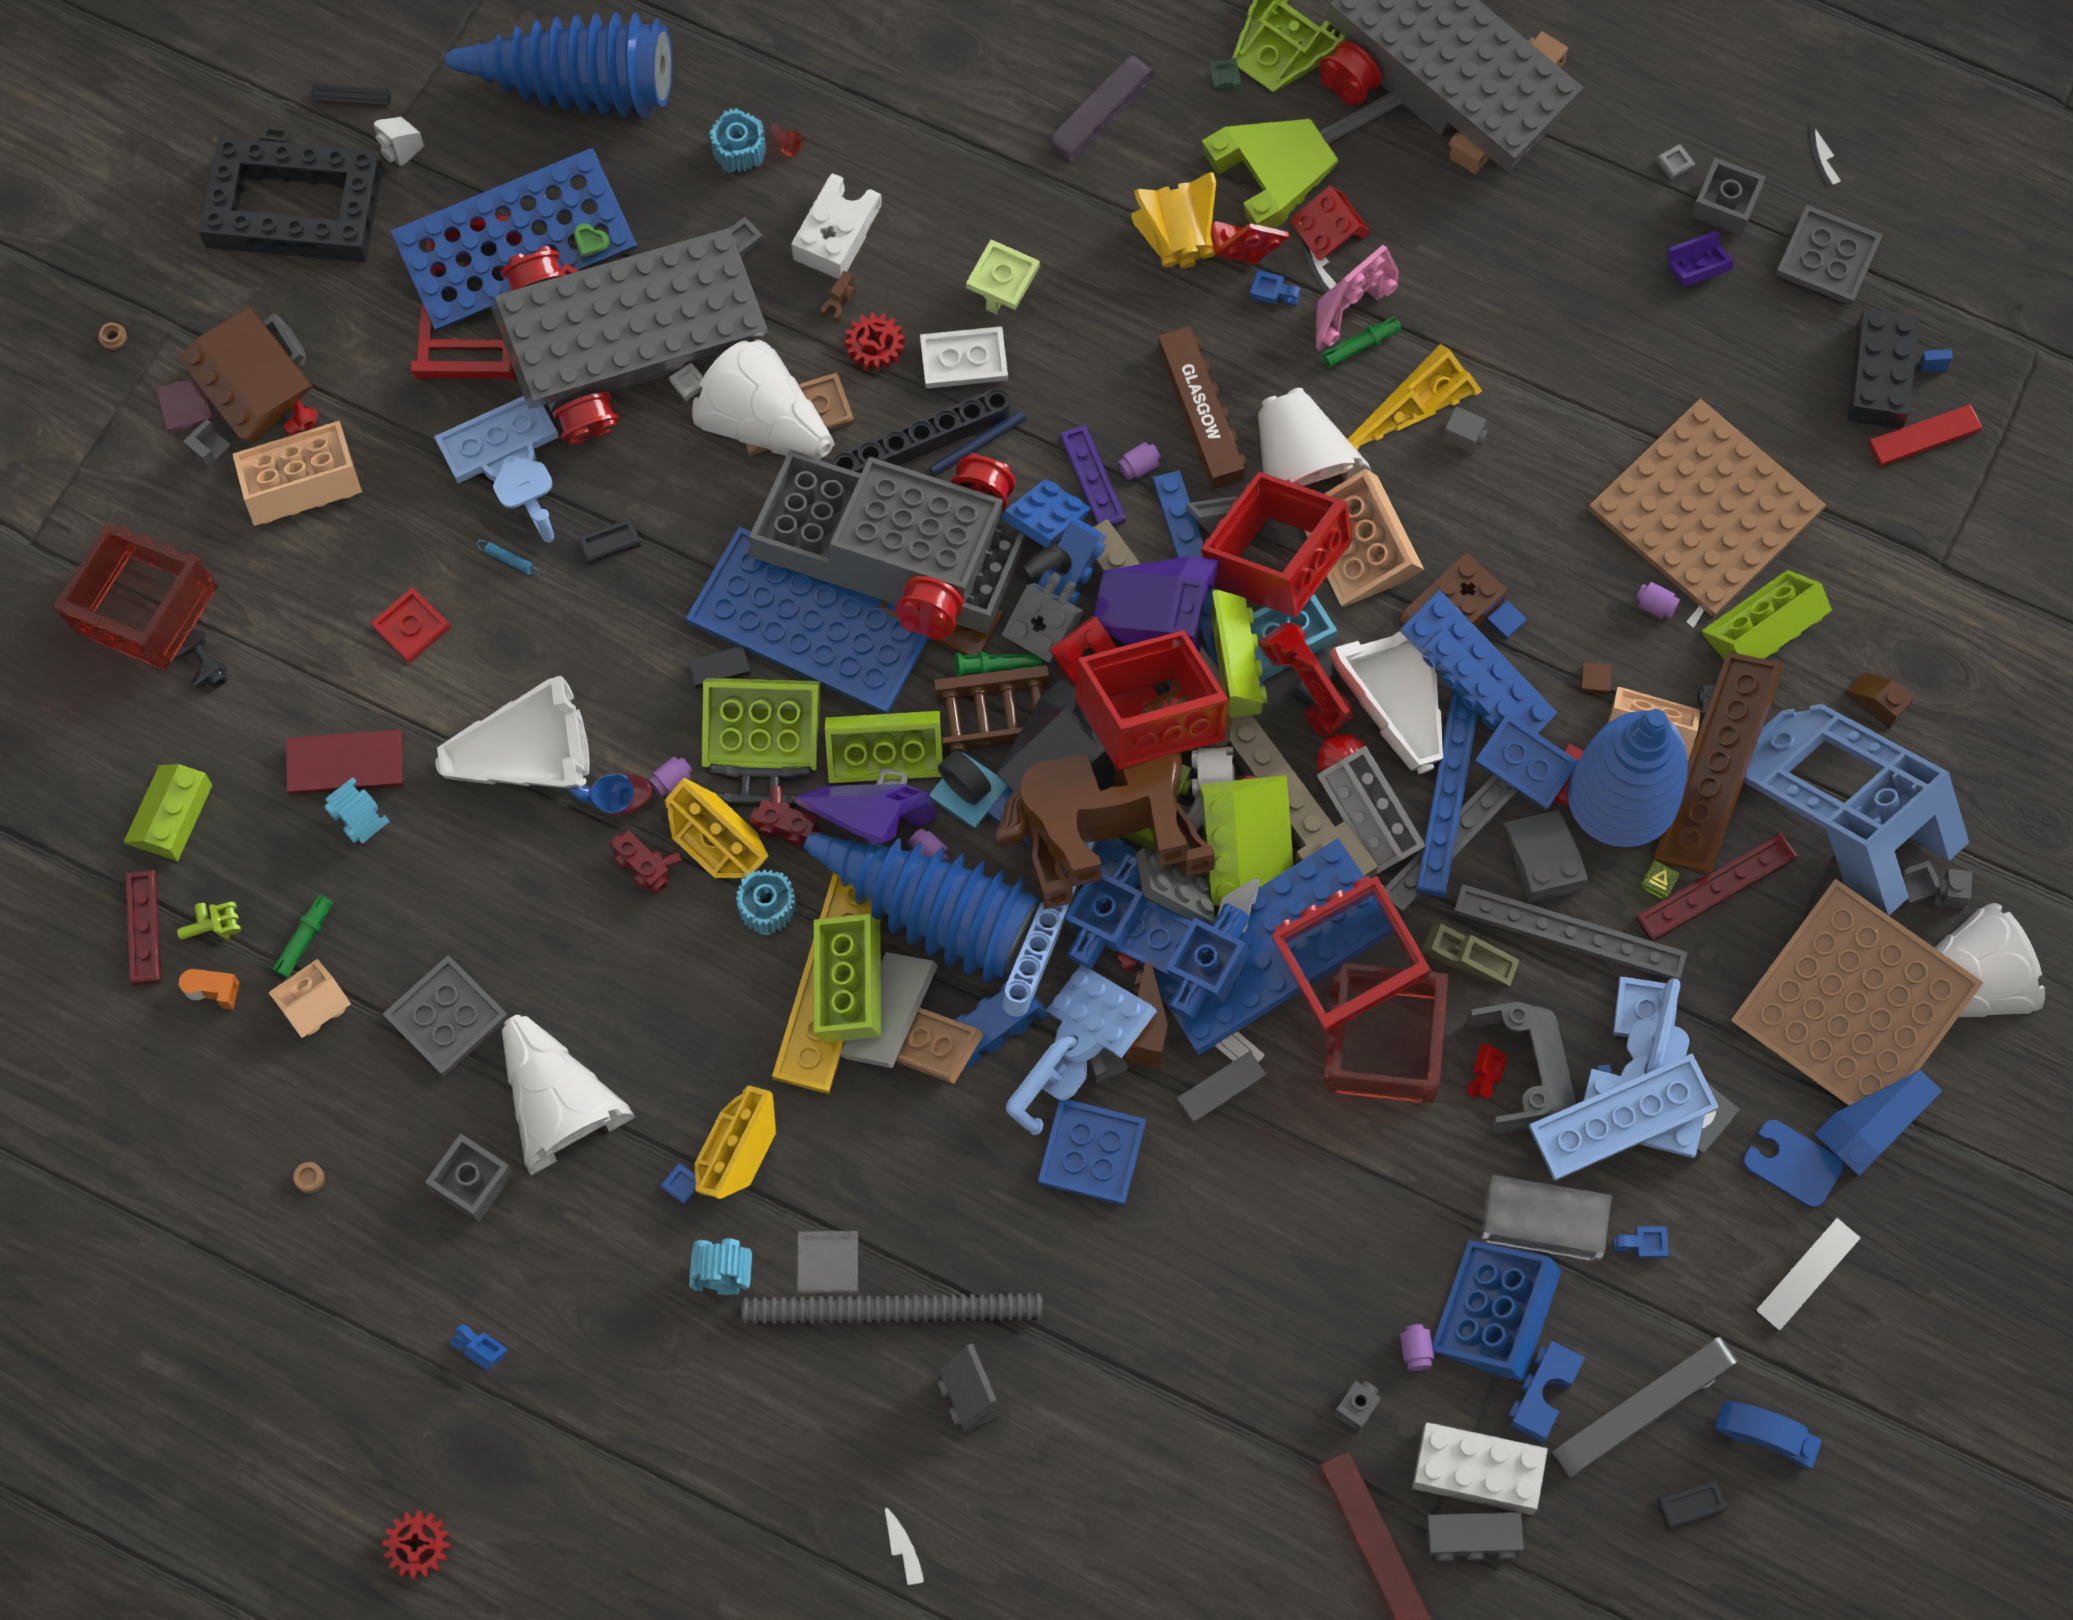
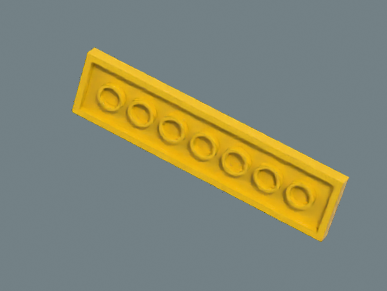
M833 873L820 919L871 914V902L868 900L866 903L858 905L855 900V889L851 886L843 887L841 878ZM813 939L772 1079L830 1094L841 1057L840 1053L845 1041L825 1043L814 1033Z

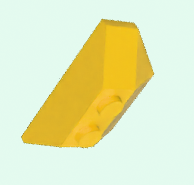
M683 778L665 799L672 839L714 878H746V874L751 875L752 870L756 872L769 857L758 833L715 793Z
M748 1085L741 1095L734 1098L720 1112L695 1162L696 1192L722 1199L750 1186L776 1134L773 1093Z

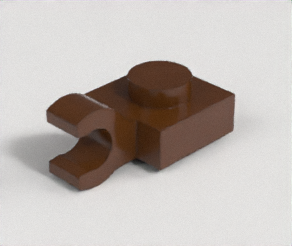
M843 271L830 292L829 300L821 307L822 317H825L829 311H835L834 322L838 323L842 319L844 304L846 301L850 302L856 292L852 274Z

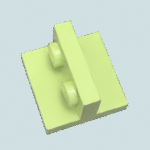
M990 240L966 282V288L983 295L986 299V310L994 314L998 312L1001 304L1016 310L1040 267V261Z

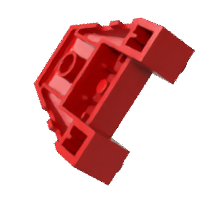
M1283 623L1258 641V645L1272 666H1293L1316 702L1303 712L1304 716L1317 736L1329 737L1354 718L1350 711L1352 706L1345 696L1339 694L1306 643V635L1302 628L1294 623Z

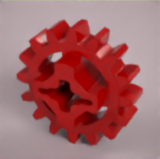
M873 312L870 315V319H866L861 315V323L853 321L851 323L852 330L846 331L847 340H845V346L848 349V357L854 358L856 366L864 363L866 371H868L870 366H874L876 372H878L880 365H884L889 369V361L897 363L899 361L898 354L904 353L903 344H905V337L902 335V327L896 326L894 318L886 321L884 313L880 318H876Z
M417 1510L415 1518H412L406 1512L404 1514V1522L401 1523L398 1519H394L396 1529L386 1530V1533L391 1538L382 1542L384 1547L390 1548V1551L383 1554L386 1560L393 1559L389 1565L392 1570L401 1567L399 1575L403 1578L408 1572H410L413 1580H417L421 1572L426 1579L430 1578L429 1570L431 1568L439 1572L440 1567L437 1563L439 1561H448L443 1552L450 1550L452 1547L449 1543L444 1542V1540L450 1537V1533L448 1531L441 1532L445 1524L441 1520L434 1524L435 1516L431 1513L424 1519L421 1511ZM425 1526L433 1530L436 1539L426 1537ZM411 1527L405 1536L400 1537L405 1530ZM417 1539H419L425 1545L419 1546L417 1552H415L410 1546L411 1544H416ZM397 1551L408 1554L409 1564L404 1563L400 1559ZM430 1554H434L430 1560L423 1563L425 1558Z

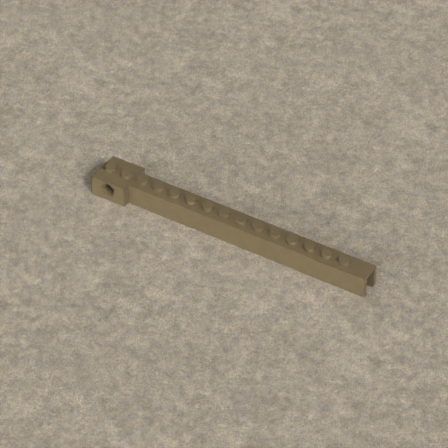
M1108 519L1093 527L1107 535L1103 542L1106 545L1103 554L1098 560L1095 559L1091 566L1101 580L1104 570L1140 564ZM1201 646L1200 655L1222 688L1220 671ZM1253 715L1231 718L1230 740L1225 747H1233L1234 756H1232V759L1244 775L1257 776V778L1287 776L1291 839L1299 849L1296 854L1295 864L1339 838L1365 877L1369 876L1370 879L1374 878L1378 865L1345 821L1336 827L1333 825Z

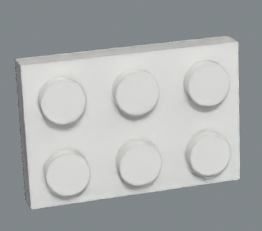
M1002 327L920 335L926 389L1008 381Z

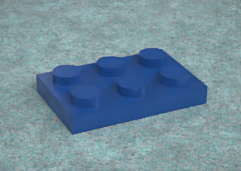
M1044 479L1008 507L1001 519L1048 549L1063 536L1070 521L1084 520L1091 508L1079 498L1061 489L1056 483Z
M1507 713L1474 762L1547 810L1575 769L1578 760Z

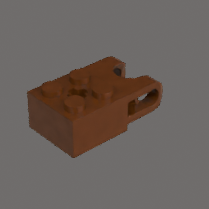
M1465 553L1402 612L1399 623L1403 626L1435 592L1441 590L1467 619L1478 628L1504 603L1508 589L1473 557Z

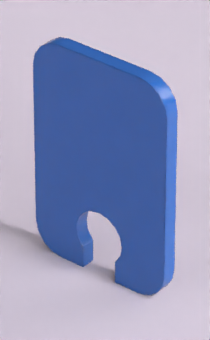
M1767 1121L1757 1135L1774 1141L1778 1146V1154L1773 1158H1767L1751 1145L1744 1157L1745 1167L1753 1174L1811 1208L1819 1207L1825 1201L1842 1172L1843 1163L1841 1159L1780 1121Z

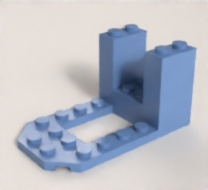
M1823 704L1812 705L1810 710L1795 712L1794 709L1782 710L1762 728L1744 783L1826 829L1844 885L1888 916L1909 898L1894 852L1909 838L1950 861L1969 843L1948 771ZM1824 741L1880 770L1876 776L1845 803L1789 773Z

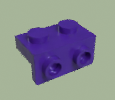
M1717 231L1668 249L1669 270L1683 287L1733 270V260L1721 248L1720 234Z

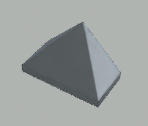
M1233 496L1186 503V509L1212 535L1218 522L1224 519L1230 511L1233 502L1238 500V498Z

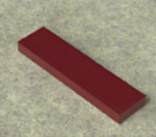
M155 870L125 873L130 984L135 986L161 983L157 873Z

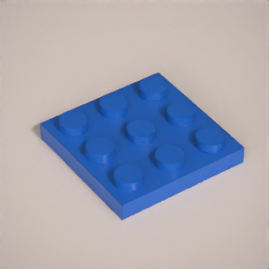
M1068 1099L1059 1100L1038 1185L1125 1206L1146 1119Z

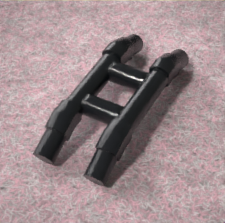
M711 763L708 770L709 775L721 776L726 779H740L739 794L709 791L715 793L728 806H760L762 799L771 802L770 788L780 786V780L794 781L812 777V768L810 766L755 768ZM752 779H769L768 795L751 794ZM805 793L782 794V802L789 803L791 808L797 807L799 805L795 803L796 797Z

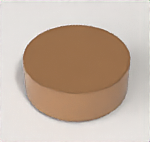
M305 1162L295 1169L293 1181L301 1192L310 1194L321 1189L325 1181V1175L316 1163Z

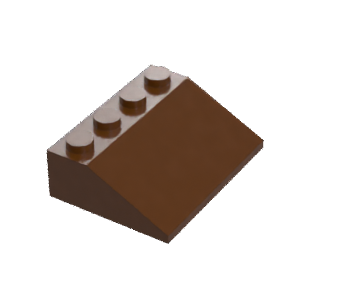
M250 307L196 338L178 356V359L239 437L253 443L263 436L313 388Z

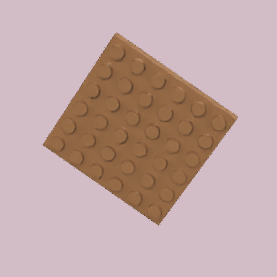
M1700 398L1589 505L1588 510L1714 618L1825 509L1826 504Z
M1835 878L1733 1016L1731 1022L1850 1106L1919 1071L1984 982Z

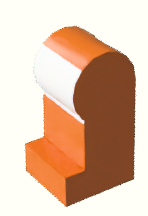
M189 969L180 976L179 986L189 999H215L221 1008L234 1009L240 983L235 974Z

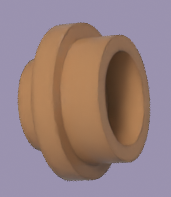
M107 323L102 326L99 332V341L104 348L114 350L125 344L127 333L121 325ZM117 335L115 339L109 340L111 336Z

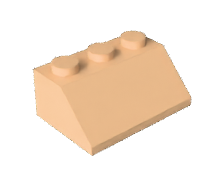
M1617 687L1608 723L1629 712L1660 709L1666 713L1668 719L1676 726L1686 746L1687 760H1689L1698 732L1701 710Z

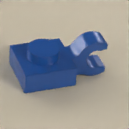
M1258 270L1250 292V298L1274 305L1277 304L1279 298L1289 305L1297 306L1300 298V288L1293 285H1285L1284 276Z
M1637 1226L1635 1228V1235H1617L1616 1239H1613L1614 1252L1636 1250L1637 1259H1666L1669 1256L1667 1226Z
M461 1324L455 1329V1332L460 1336L457 1335L450 1340V1344L455 1349H465L463 1354L487 1371L502 1360L507 1352L506 1347L483 1332L478 1336L465 1324Z

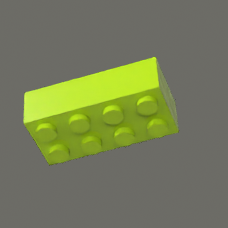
M871 914L814 920V1033L825 1043L881 1037L880 924Z

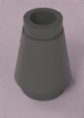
M1054 543L1048 549L1043 547L1023 567L1033 580L1036 577L1042 576L1046 570L1062 568V564L1067 562L1059 547H1057V544Z

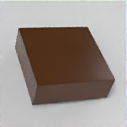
M1583 662L1581 692L1609 695L1611 691L1612 665Z

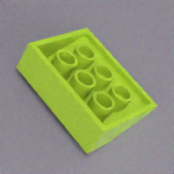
M706 678L703 681L702 767H709L713 763L755 768L810 766L812 770H817L820 681Z
M1286 775L1199 784L1204 842L1212 846L1215 853L1214 870L1206 872L1213 905H1220L1224 896L1253 879H1261L1259 887L1293 867Z

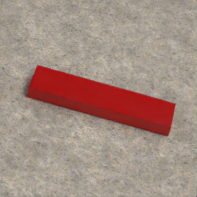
M1971 404L1870 439L1868 445L1879 466L1882 467L1981 431L1982 425Z

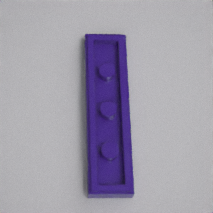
M1086 424L1060 433V440L1088 506L1091 508L1090 510L1096 524L1098 525L1108 519L1113 527L1126 523L1125 515Z

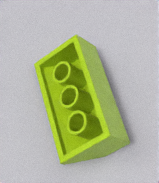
M1786 570L1704 628L1702 634L1724 660L1727 652L1765 659L1767 656L1776 653L1780 647L1791 639L1800 636L1801 632L1812 624L1821 621L1832 609L1820 582Z
M1213 590L1210 616L1222 689L1229 699L1227 714L1230 718L1261 714L1263 704L1267 703L1265 686L1260 687L1259 677L1263 676L1261 660H1256L1254 651L1258 650L1256 633L1251 634L1250 625L1254 624L1252 607L1247 608L1245 597L1221 590Z
M940 711L825 718L829 783L875 781L880 776H884V780L901 779L902 777L896 776L900 774H907L908 779L942 777L938 771V765L942 762ZM881 767L903 772L898 774H879Z

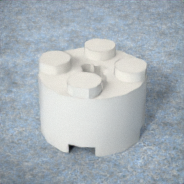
M1233 747L1198 748V750L1192 751V768H1194V774H1198V779H1192L1194 801L1200 793L1199 784L1235 781V767L1232 764V756H1234Z

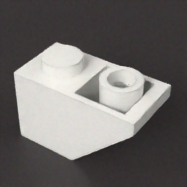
M402 117L377 120L374 123L377 133L376 139L381 146L380 152L389 162L394 161L402 167L424 147L420 132Z

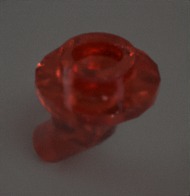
M777 123L769 127L768 130L778 141L779 151L791 157L800 152L803 145V137L800 132L791 129L784 133Z

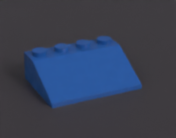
M1468 1240L1432 1343L1433 1353L1496 1376L1524 1382L1562 1270L1547 1256Z

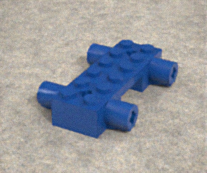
M1123 854L1111 876L1101 872L1100 881L1083 884L1066 914L1065 920L1071 929L1079 932L1066 954L1067 957L1087 969H1092L1102 950L1107 946L1144 965L1145 961L1152 963L1154 970L1180 982L1168 1003V1007L1190 1020L1195 1018L1206 996L1223 1004L1251 954L1247 944L1239 940L1250 916L1240 908L1225 903L1211 926L1196 918L1190 921L1147 900L1143 896V892L1137 890L1141 883L1137 858L1129 854ZM1205 960H1207V961L1212 960L1210 963L1204 964V961H1205Z

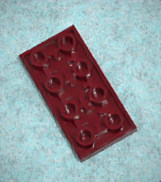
M401 729L286 738L287 792L289 795L334 792L352 777L357 781V785L354 786L357 790L404 786L403 733Z

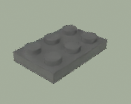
M1144 847L1136 853L1143 896L1190 921L1196 918L1211 926L1216 919L1210 886L1203 877L1196 875L1185 877L1176 864L1158 867L1156 853Z

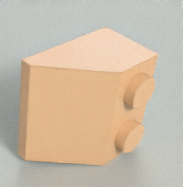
M318 959L268 992L301 1038L318 1031L324 1022L330 1018L338 1017L351 1004L334 978Z

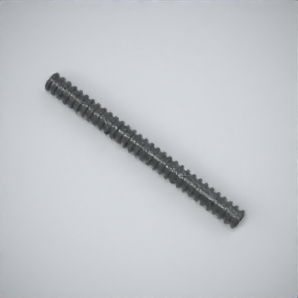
M1018 1293L1017 1297H1013L1012 1294H1008V1297H1003V1294H999V1297H994L993 1294H989V1297H984V1294H980V1297H975L974 1294H971L970 1297H965V1294H961V1297H956L955 1294H952L950 1298H947L946 1295H942V1298H937V1295H933L932 1298H928L927 1295H923V1298H918V1295H914V1298H909L908 1295H904V1298H899V1295H895V1298H890L889 1295H886L882 1299L880 1296H876V1299H871V1296H866V1299H862L861 1296H857V1299H852V1296H848L847 1299H843L842 1296H838V1299H833V1296L824 1299L823 1296H820L819 1299L810 1297L809 1300H805V1297H800V1300H796L795 1297H791V1300H786V1297H782L781 1300H777L776 1297H772V1300H767V1297H763L762 1300L753 1297V1300H749L746 1297L742 1301L741 1313L742 1322L745 1325H748L749 1321H753V1324H758V1321H762L763 1324H767L768 1321H772V1324H777V1321H781L782 1324H786V1321H791V1324H795L796 1321H800L801 1324H805V1321H810L811 1324H814L815 1320H819V1323H824V1320H829V1323H833L834 1320H838V1323H843V1320H848V1323H852V1320H857V1323H862V1320H866L867 1323H871V1320H876L877 1323H880L883 1319L886 1322H890V1319H895V1322H899L900 1319H904L905 1322H909V1319H914V1322H918L919 1319H923L924 1322H928V1319H933V1322H937V1319H942L943 1322H946L947 1319L951 1318L952 1321H956V1318H961V1321H966V1318H970L971 1321H975V1318H980V1321H984L985 1318H989L990 1321H994V1318H999V1321H1003V1318H1008L1009 1321H1012L1013 1318L1022 1320V1317H1027V1320L1037 1317V1320H1041V1317H1043V1302L1041 1293H1037L1036 1296H1031V1293H1027V1296H1022L1021 1293Z

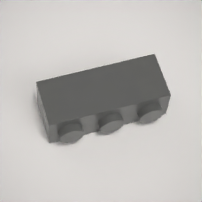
M1521 1512L1428 1515L1425 1520L1428 1557H1436V1562L1454 1561L1456 1556H1466L1467 1561L1485 1560V1556L1497 1555L1498 1560H1514L1516 1555H1520L1524 1550Z

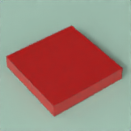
M413 587L370 623L371 627L408 664L414 661L451 628L450 624Z

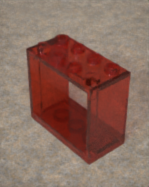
M106 523L53 605V608L75 634L166 671L218 586L210 577L212 573L203 568L200 564L202 562L201 559L189 552L182 554L167 543L160 545L147 535L141 534L137 536L122 525L115 527ZM129 557L178 576L143 632L95 613Z
M1345 963L1341 966L1340 972L1334 973L1331 998H1336V1000L1332 999L1330 1011L1347 1002L1348 990L1366 992L1406 969ZM1430 972L1428 978L1397 994L1430 999L1423 1080L1341 1071L1344 1023L1330 1031L1327 1036L1326 1054H1331V1056L1326 1058L1323 1073V1082H1328L1327 1092L1433 1104L1440 1086L1449 974Z

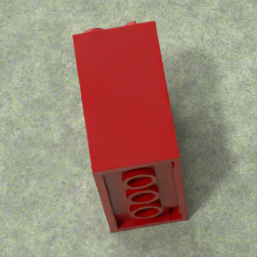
M1258 472L1251 483L1246 485L1245 491L1239 499L1233 502L1230 511L1224 519L1218 522L1215 531L1209 539L1207 538L1204 541L1205 544L1201 548L1203 558L1219 561L1214 588L1245 597L1248 601L1296 618L1353 540L1347 502ZM1268 518L1311 532L1282 573L1240 558Z
M1185 630L1078 658L1075 700L1117 770L1224 741L1229 699ZM1176 679L1189 701L1121 719L1108 697Z
M1369 876L1359 879L1353 883L1354 887L1352 890L1345 894L1342 890L1337 891L1327 898V904L1319 908L1316 904L1312 905L1300 913L1302 916L1298 920L1291 922L1290 919H1287L1274 927L1275 931L1272 933V942L1324 1034L1429 977L1430 968L1377 876L1372 879ZM1373 896L1412 967L1326 1014L1287 943Z

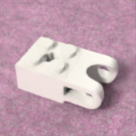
M831 174L791 245L793 260L839 279L843 271L847 272L866 238V233L881 207V194L873 190H867L858 200H846L842 197L844 193L843 178Z

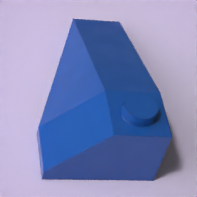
M1919 1070L1836 1112L1815 1135L1852 1171L1860 1176L1942 1090Z

